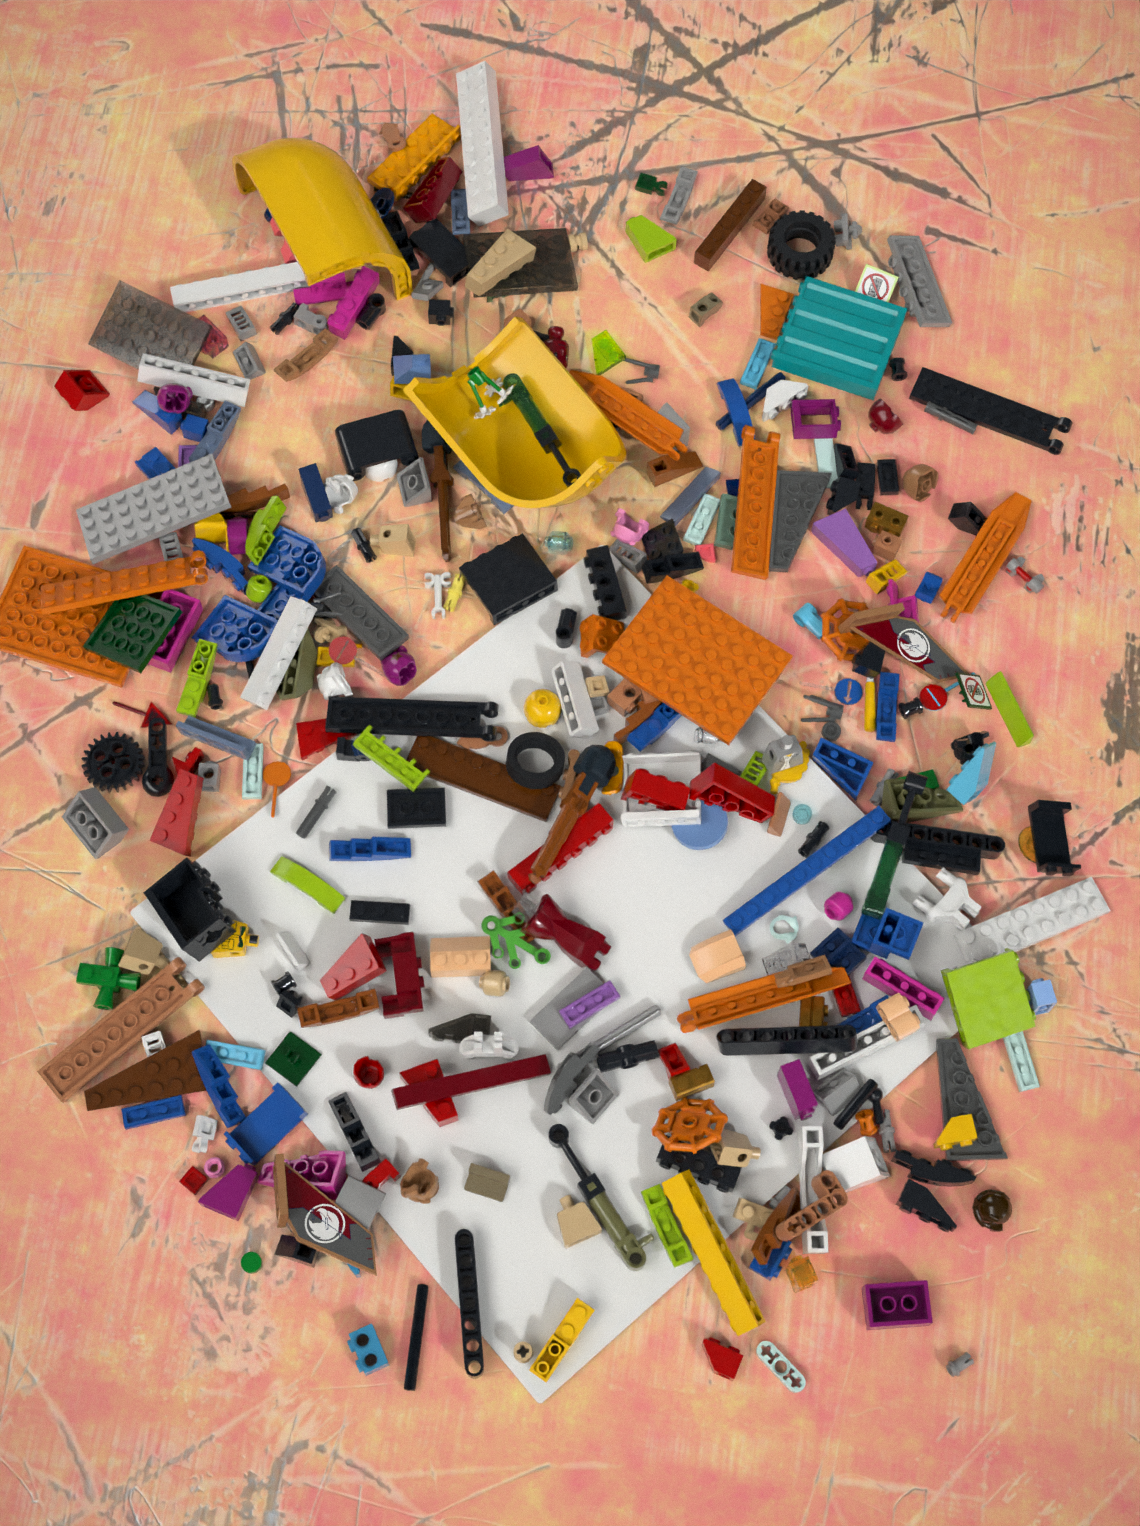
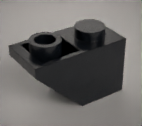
M841 476L833 481L830 487V491H832L831 498L828 499L826 509H828L827 515H832L856 501L861 482Z
M282 1234L274 1255L314 1268L320 1251L298 1242L294 1236Z

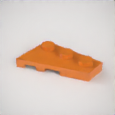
M760 284L761 336L774 340L778 339L794 297L793 293Z

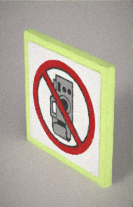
M866 264L855 292L889 302L899 277Z

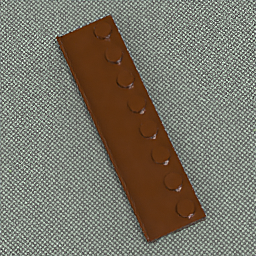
M417 736L406 759L408 762L413 758L417 760L414 767L422 773L426 769L430 770L428 778L544 822L548 820L561 787L558 784H553L543 789L523 787L509 776L505 764L432 736Z

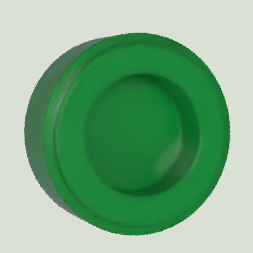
M248 1252L241 1259V1267L246 1273H257L262 1267V1259L257 1253Z

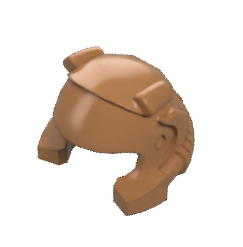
M419 1158L418 1162L411 1164L403 1176L400 1186L401 1195L404 1198L422 1204H429L431 1202L430 1199L439 1190L438 1176L427 1169L429 1163L425 1159Z

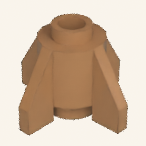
M472 494L466 495L455 509L453 516L456 524L474 529L487 527L484 518H481L480 502L473 504L475 500Z

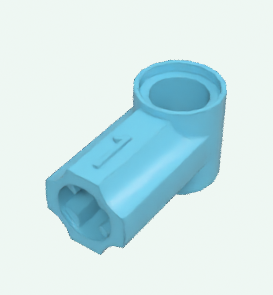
M805 603L793 614V618L798 625L806 627L820 640L822 638V619L812 604Z

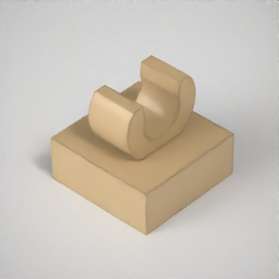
M605 675L586 678L585 683L590 698L607 696L609 694Z

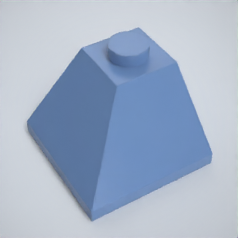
M430 354L393 356L395 384H409L414 377L431 378Z

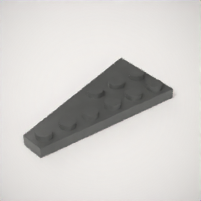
M777 470L769 571H789L832 473Z

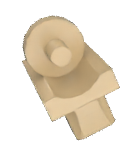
M320 617L315 618L317 628L314 630L317 642L324 643L327 641L331 643L337 637H347L346 626H336L334 620L330 618L327 620Z

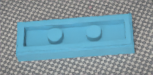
M761 338L758 339L740 384L757 390L771 358L772 351L775 349V343Z
M212 1040L206 1041V1045H211L221 1063L262 1070L266 1050Z

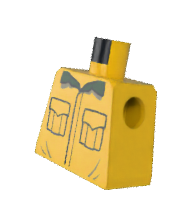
M233 920V927L236 932L214 949L211 954L213 958L245 956L247 946L258 947L259 935L249 934L248 924Z

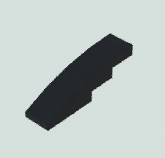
M398 211L388 213L382 218V221L408 264L410 271L420 269Z
M347 1092L329 1100L332 1111L362 1172L380 1164L381 1161Z

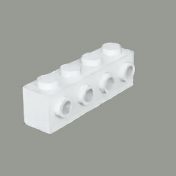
M562 660L551 668L569 735L575 738H588L596 733L599 728L579 662Z

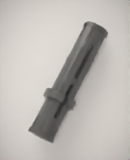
M931 401L928 402L924 412L937 417L940 421L944 420L972 435L974 434L978 426L977 423L947 410L948 408L946 407L942 408Z

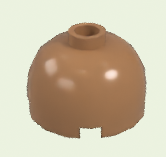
M917 464L911 467L903 476V488L906 494L918 502L925 501L931 495L928 492L931 488L935 489L937 485L938 472L925 464Z

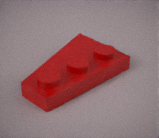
M326 718L296 723L301 760L307 759L308 756L316 752L323 751L324 748L332 744H337L338 737L347 739L356 733L326 732Z

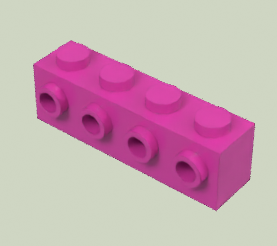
M362 266L361 270H357L352 285L349 284L347 286L344 298L338 301L334 314H330L327 320L329 331L344 340L347 338L357 318L367 305L369 297L380 283L379 273L365 266Z
M874 957L862 977L864 981L889 996L897 993L905 996L909 1002V1008L917 1005L922 1016L930 1021L945 999L936 991L926 988L921 982L913 980L903 971L895 969L885 960Z

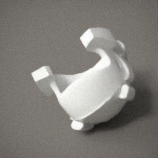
M348 474L327 477L323 484L329 503L337 514L343 513L342 506L352 503L358 493V488L353 481L354 477Z
M337 662L324 668L322 674L317 675L318 686L325 700H329V697H339L341 695L354 697L351 687L345 679L346 676L342 664Z

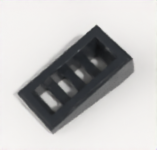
M836 443L834 451L837 477L841 476L854 480L858 476L859 470L851 446Z

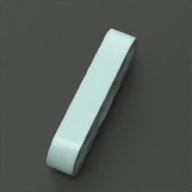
M770 1341L759 1343L756 1348V1355L790 1392L798 1393L802 1391L806 1385L804 1376ZM762 1346L765 1348L769 1346L771 1348L769 1353L773 1357L775 1353L779 1356L772 1361L771 1365L768 1363L771 1358L767 1354L764 1356L761 1354ZM777 1361L785 1362L787 1369L784 1373H779L775 1370V1363ZM790 1369L794 1372L791 1376L794 1379L799 1378L801 1380L799 1382L800 1388L797 1386L793 1388L791 1386L792 1380L789 1377L784 1380L783 1377L789 1373Z

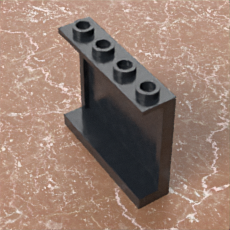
M523 533L512 537L504 544L497 545L489 552L482 553L476 559L465 562L459 567L460 577L461 575L464 577L488 611L493 625L558 591L557 580Z

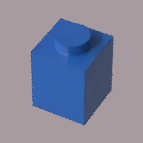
M187 414L186 419L181 422L180 426L184 438L200 442L207 433L209 421L205 418Z

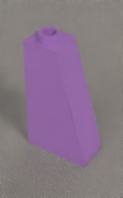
M846 508L813 522L812 533L856 576H868L871 572L875 571L877 561Z

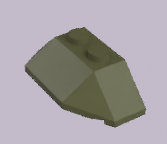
M307 629L276 691L281 700L298 698L313 686L318 653L309 629Z

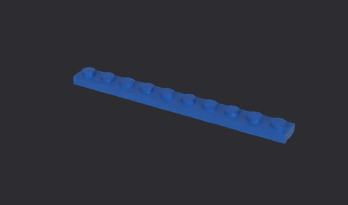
M877 806L723 919V923L729 930H732L736 937L891 823V819L880 806Z

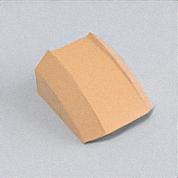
M731 929L691 947L689 954L698 977L705 983H710L745 970L746 966L744 956Z

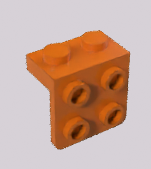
M594 614L580 622L581 657L588 658L596 652L607 654L624 632L623 622Z

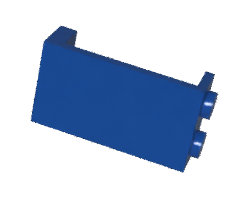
M278 1082L272 1087L274 1092L231 1133L227 1131L224 1133L228 1138L225 1142L233 1150L235 1148L238 1149L241 1153L239 1157L245 1164L250 1163L255 1166L308 1115L305 1109Z

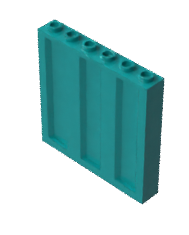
M806 276L804 283L801 282L799 285V296L795 295L792 305L794 308H790L788 312V323L784 322L781 331L783 335H779L777 339V350L773 349L770 358L773 360L772 367L874 401L905 320L907 308Z

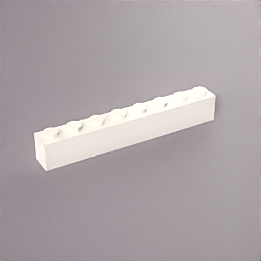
M298 262L274 267H264L259 270H248L243 273L229 274L228 276L218 278L213 277L208 280L194 281L188 284H178L170 287L177 315L292 292L293 289L311 286H308Z

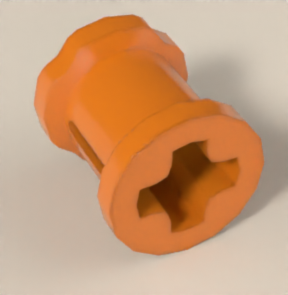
M870 1109L861 1110L855 1115L856 1120L859 1121L861 1127L860 1134L862 1136H871L878 1131V1127L874 1124L872 1118L874 1116L873 1111Z

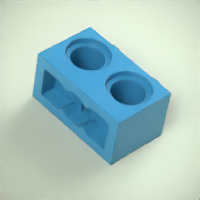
M372 1323L349 1333L350 1340L347 1343L352 1353L356 1351L358 1360H355L359 1372L364 1371L367 1376L389 1366ZM362 1335L369 1338L365 1346H359L357 1343L358 1338ZM369 1355L377 1357V1362L373 1366H368L365 1363Z

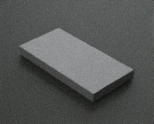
M587 967L530 1020V1023L558 1051L597 1014L595 1013L569 1029L559 1010L604 983Z

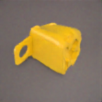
M220 513L195 522L196 538L211 543L226 542L227 552H229L227 524Z

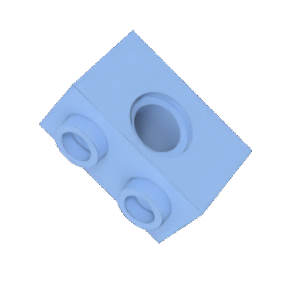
M1043 978L1033 980L1026 989L1030 995V1008L1033 1009L1035 1015L1049 1013L1057 1003L1050 979L1045 981Z

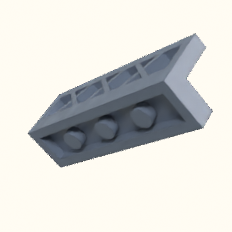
M189 715L184 723L178 721L176 724L181 735L247 761L256 746L253 740Z

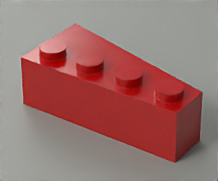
M713 763L690 781L689 799L696 801V799H700L708 806L715 804L721 806L723 811L739 812V816L759 823H763L774 815V795L717 763Z

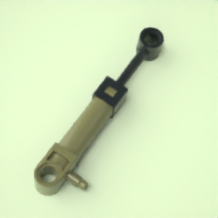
M562 1124L553 1125L549 1130L550 1144L555 1148H562L582 1180L578 1182L577 1188L587 1204H590L615 1244L614 1247L626 1267L631 1271L641 1270L646 1263V1254L642 1247L654 1240L653 1235L649 1234L637 1241L607 1196L606 1190L597 1175L593 1173L588 1176L568 1144V1129ZM561 1132L564 1134V1138L562 1140H555L553 1134ZM637 1254L641 1257V1262L633 1264L630 1261V1257Z

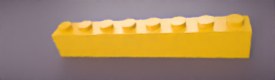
M690 1169L662 1182L663 1192L669 1198L673 1206V1212L679 1218L682 1230L688 1236L692 1244V1250L698 1256L701 1268L707 1274L711 1282V1288L717 1294L720 1306L730 1320L732 1330L736 1332L737 1336H740L765 1323L766 1321Z

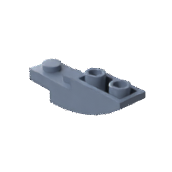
M225 400L207 426V433L189 457V462L209 454H213L216 460L237 422L241 407Z

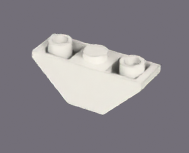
M780 380L767 388L762 421L774 419L782 410H788L791 407L792 400L805 399L809 386L806 383Z

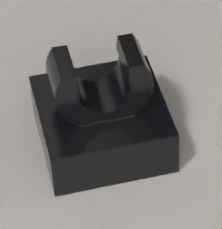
M284 990L280 994L276 1007L292 1018L297 1013V1008H299L303 997L296 998L293 996L295 991L291 990L288 992Z

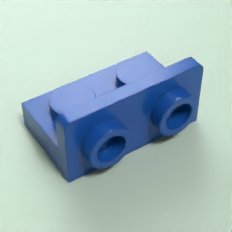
M789 1240L783 1241L780 1248L772 1249L769 1260L765 1265H759L754 1257L749 1269L771 1281L773 1276L777 1278L783 1268L779 1264L783 1258L788 1259L792 1248L789 1247L792 1242Z

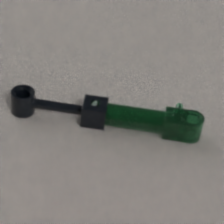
M515 373L508 374L503 380L504 388L507 390L512 385H516L511 393L507 395L506 399L498 404L499 407L513 400L546 454L553 453L564 471L563 482L569 488L573 484L571 481L581 476L580 472L577 469H571L558 449L562 443L543 416L520 377Z
M909 771L902 789L907 790L908 793L898 823L892 822L884 841L885 845L873 881L869 886L861 914L878 920L883 915L891 891L890 887L911 828L905 826L915 794L922 795L928 779L926 776Z

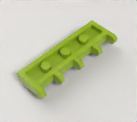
M368 725L353 742V746L414 792L429 775L430 770L426 769L422 773L414 767L417 760L414 758L410 762L399 755L402 750L400 747L393 751L383 743L386 737L383 735L380 739L376 738L370 733L373 727Z

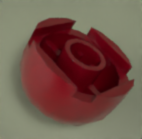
M878 399L870 407L868 418L871 423L869 426L875 433L879 431L882 434H891L903 425L900 418L891 411V408L882 399Z

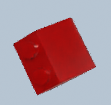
M63 370L54 386L60 396L67 401L70 408L74 411H88L110 395L90 370Z

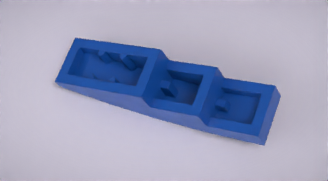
M351 838L350 841L330 840L329 861H380L411 858L410 838Z
M208 1044L192 1051L205 1088L227 1129L241 1123L246 1116L236 1102L238 1096L228 1081L230 1075L211 1045Z

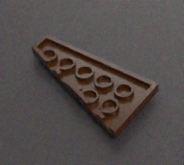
M200 1030L85 1090L87 1111L206 1091L192 1055V1051L203 1047Z

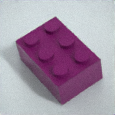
M927 1280L865 1284L862 1287L866 1331L922 1327L933 1323Z

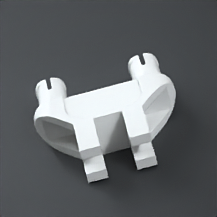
M943 867L936 878L948 885L950 890L937 905L931 904L922 895H919L912 905L924 912L927 917L926 919L930 922L951 923L962 931L968 927L970 920L959 911L962 909L975 918L982 907L969 897L966 881L962 877H955Z
M474 1032V1035L468 1036L461 1041L459 1050L465 1059H473L474 1057L514 1059L519 1047L512 1037L503 1035L502 1032H494V1035H483L482 1032Z

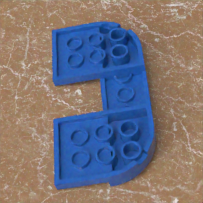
M279 525L273 533L275 538L259 565H254L251 561L247 566L251 572L266 576L270 581L277 583L270 595L257 610L225 595L192 636L194 642L198 643L199 639L217 643V653L221 654L224 659L232 662H247L260 657L290 596L308 602L324 579L326 562L314 541Z

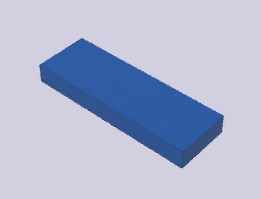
M182 1095L121 1109L126 1130L186 1116Z

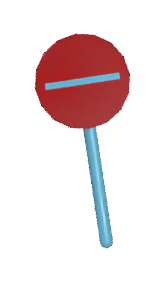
M957 681L945 689L937 684L925 686L919 694L922 706L930 711L942 709L947 703L946 692L958 686L959 683Z

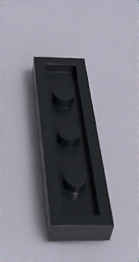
M906 843L903 849L902 863L936 869L944 867L948 871L979 875L981 855Z

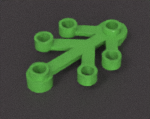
M515 913L513 916L502 919L489 915L483 919L481 927L484 933L490 935L493 947L492 956L499 959L504 955V950L499 944V934L505 938L510 958L509 966L512 969H517L521 965L515 945L532 954L537 963L546 964L549 962L551 955L547 949H537L519 938L525 936V934L520 932L522 928L512 931L503 928V926L513 923L517 925L522 924L525 920L522 913ZM516 915H520L522 917L521 922L515 921ZM490 921L495 924L493 929H489L487 926ZM496 949L501 950V955L499 957L495 956L494 951ZM543 952L545 954L544 960L539 959V953ZM513 959L518 960L516 967L511 965Z

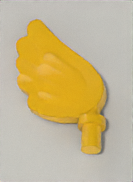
M805 741L799 743L802 748L803 764L771 774L772 779L769 781L771 794H778L780 783L796 782L802 778V773L807 771L810 750L806 748L807 743Z

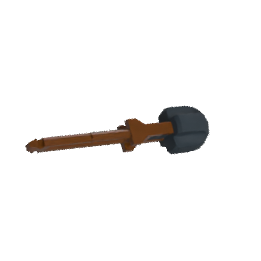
M427 420L422 428V448L429 454L434 453L435 468L430 474V482L434 483V488H438L441 550L445 562H449L451 560L448 487L454 486V478L448 471L447 454H450L453 450Z

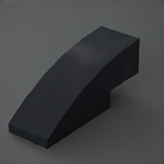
M699 552L665 555L663 559L646 560L642 566L647 584L662 582L667 575L675 579L704 569Z

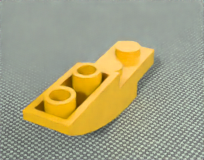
M577 1298L529 1371L544 1382H547L584 1329L595 1309L580 1298Z

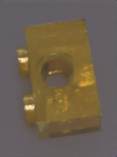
M800 1255L790 1260L791 1262L788 1263L789 1265L785 1272L794 1293L808 1289L817 1283L819 1279L809 1256L803 1258Z

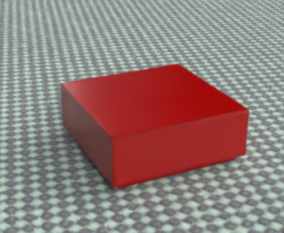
M192 1166L179 1183L196 1195L209 1179Z

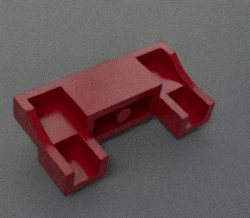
M414 932L374 939L375 947L382 961L393 960L397 994L381 997L384 1019L423 1012L421 988H424L425 985L423 976H419L422 962L421 956L417 957Z

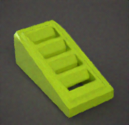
M758 751L754 752L740 776L756 786L760 784L767 771L765 765L756 760L757 757L762 759L763 756ZM753 763L762 767L763 769L761 770L753 766ZM752 769L759 773V775H756L750 772L749 770ZM749 775L755 778L756 780L754 781L746 776Z

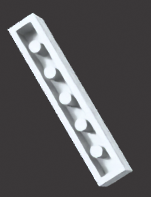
M144 353L139 364L137 379L138 382L159 387L170 383L182 384L185 387H190L193 395L221 402L226 400L245 407L251 380Z
M290 596L240 698L254 706L265 710L268 709L317 608L304 600Z
M914 1005L909 1010L912 1014L915 1013L918 1016L920 1030L926 1021L917 1005ZM884 1021L858 1033V1047L852 1052L818 1053L810 1057L808 1065L816 1080L818 1081L896 1042Z

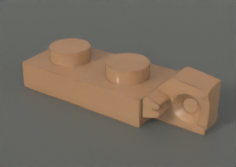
M822 955L787 966V969L783 972L774 974L775 982L778 988L788 985L793 986L832 974V969L826 956Z

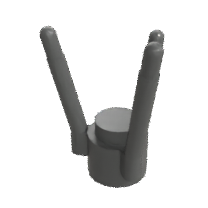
M624 357L619 358L622 361L645 367L644 376H647V378L628 380L625 382L626 384L653 383V378L658 379L660 365L648 364Z
M337 592L322 598H314V603H309L317 608L314 617L337 619L335 616H342L343 614L339 612H326L325 604L321 603L340 596L342 593Z
M803 695V698L827 706L826 715H829V717L802 718L801 722H835L836 719L841 720L844 705L833 703L814 695Z

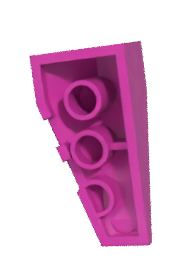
M324 1150L319 1151V1154L307 1156L306 1154L295 1160L289 1161L284 1159V1162L329 1199H337L346 1181V1154L344 1151ZM274 1162L263 1164L257 1181L258 1184L274 1187Z

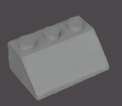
M96 787L79 791L62 816L95 859L100 858L119 844L129 831V828Z

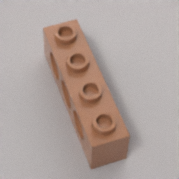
M626 678L607 696V703L623 717L628 713L631 714L636 709V704L643 700L640 688ZM630 692L633 693L634 696L627 697L625 694Z

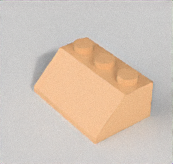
M490 936L431 938V977L483 976L486 971H491Z

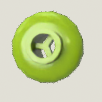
M253 576L248 581L246 596L255 603H262L270 595L272 583L266 576Z

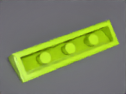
M999 671L986 682V687L1016 746L1022 747L1031 743L1034 734L1003 673Z

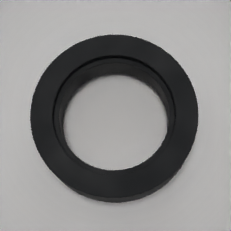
M540 732L524 733L510 743L507 751L506 769L509 776L523 787L530 789L547 788L555 784L561 777L565 753L561 744L550 735ZM526 749H541L552 757L554 765L545 772L534 773L522 768L517 761V756Z

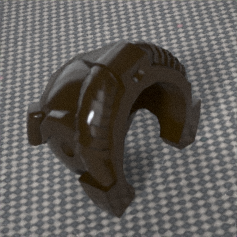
M992 1189L982 1191L974 1198L972 1209L979 1225L990 1229L992 1232L1003 1231L1002 1223L1008 1221L1012 1214L1010 1198L1004 1192Z

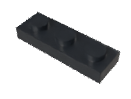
M351 900L350 921L409 925L410 904Z

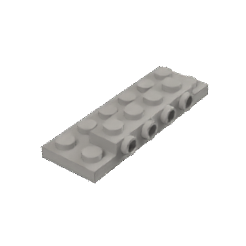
M890 235L887 242L892 255L889 257L888 265L890 268H893L894 275L899 277L897 281L900 287L899 294L901 297H904L907 312L910 313L911 317L917 318L920 327H950L952 320L920 237Z

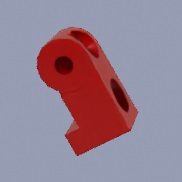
M384 1159L364 1177L362 1182L380 1190L381 1186L390 1178L395 1182L401 1175L387 1159Z

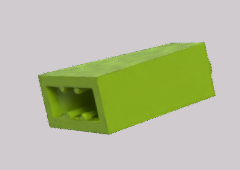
M639 215L626 221L625 232L645 263L676 250L677 239L646 217Z

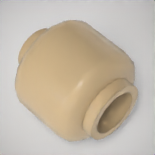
M486 971L480 977L479 987L483 989L485 995L501 997L505 992L509 991L510 978L504 971Z

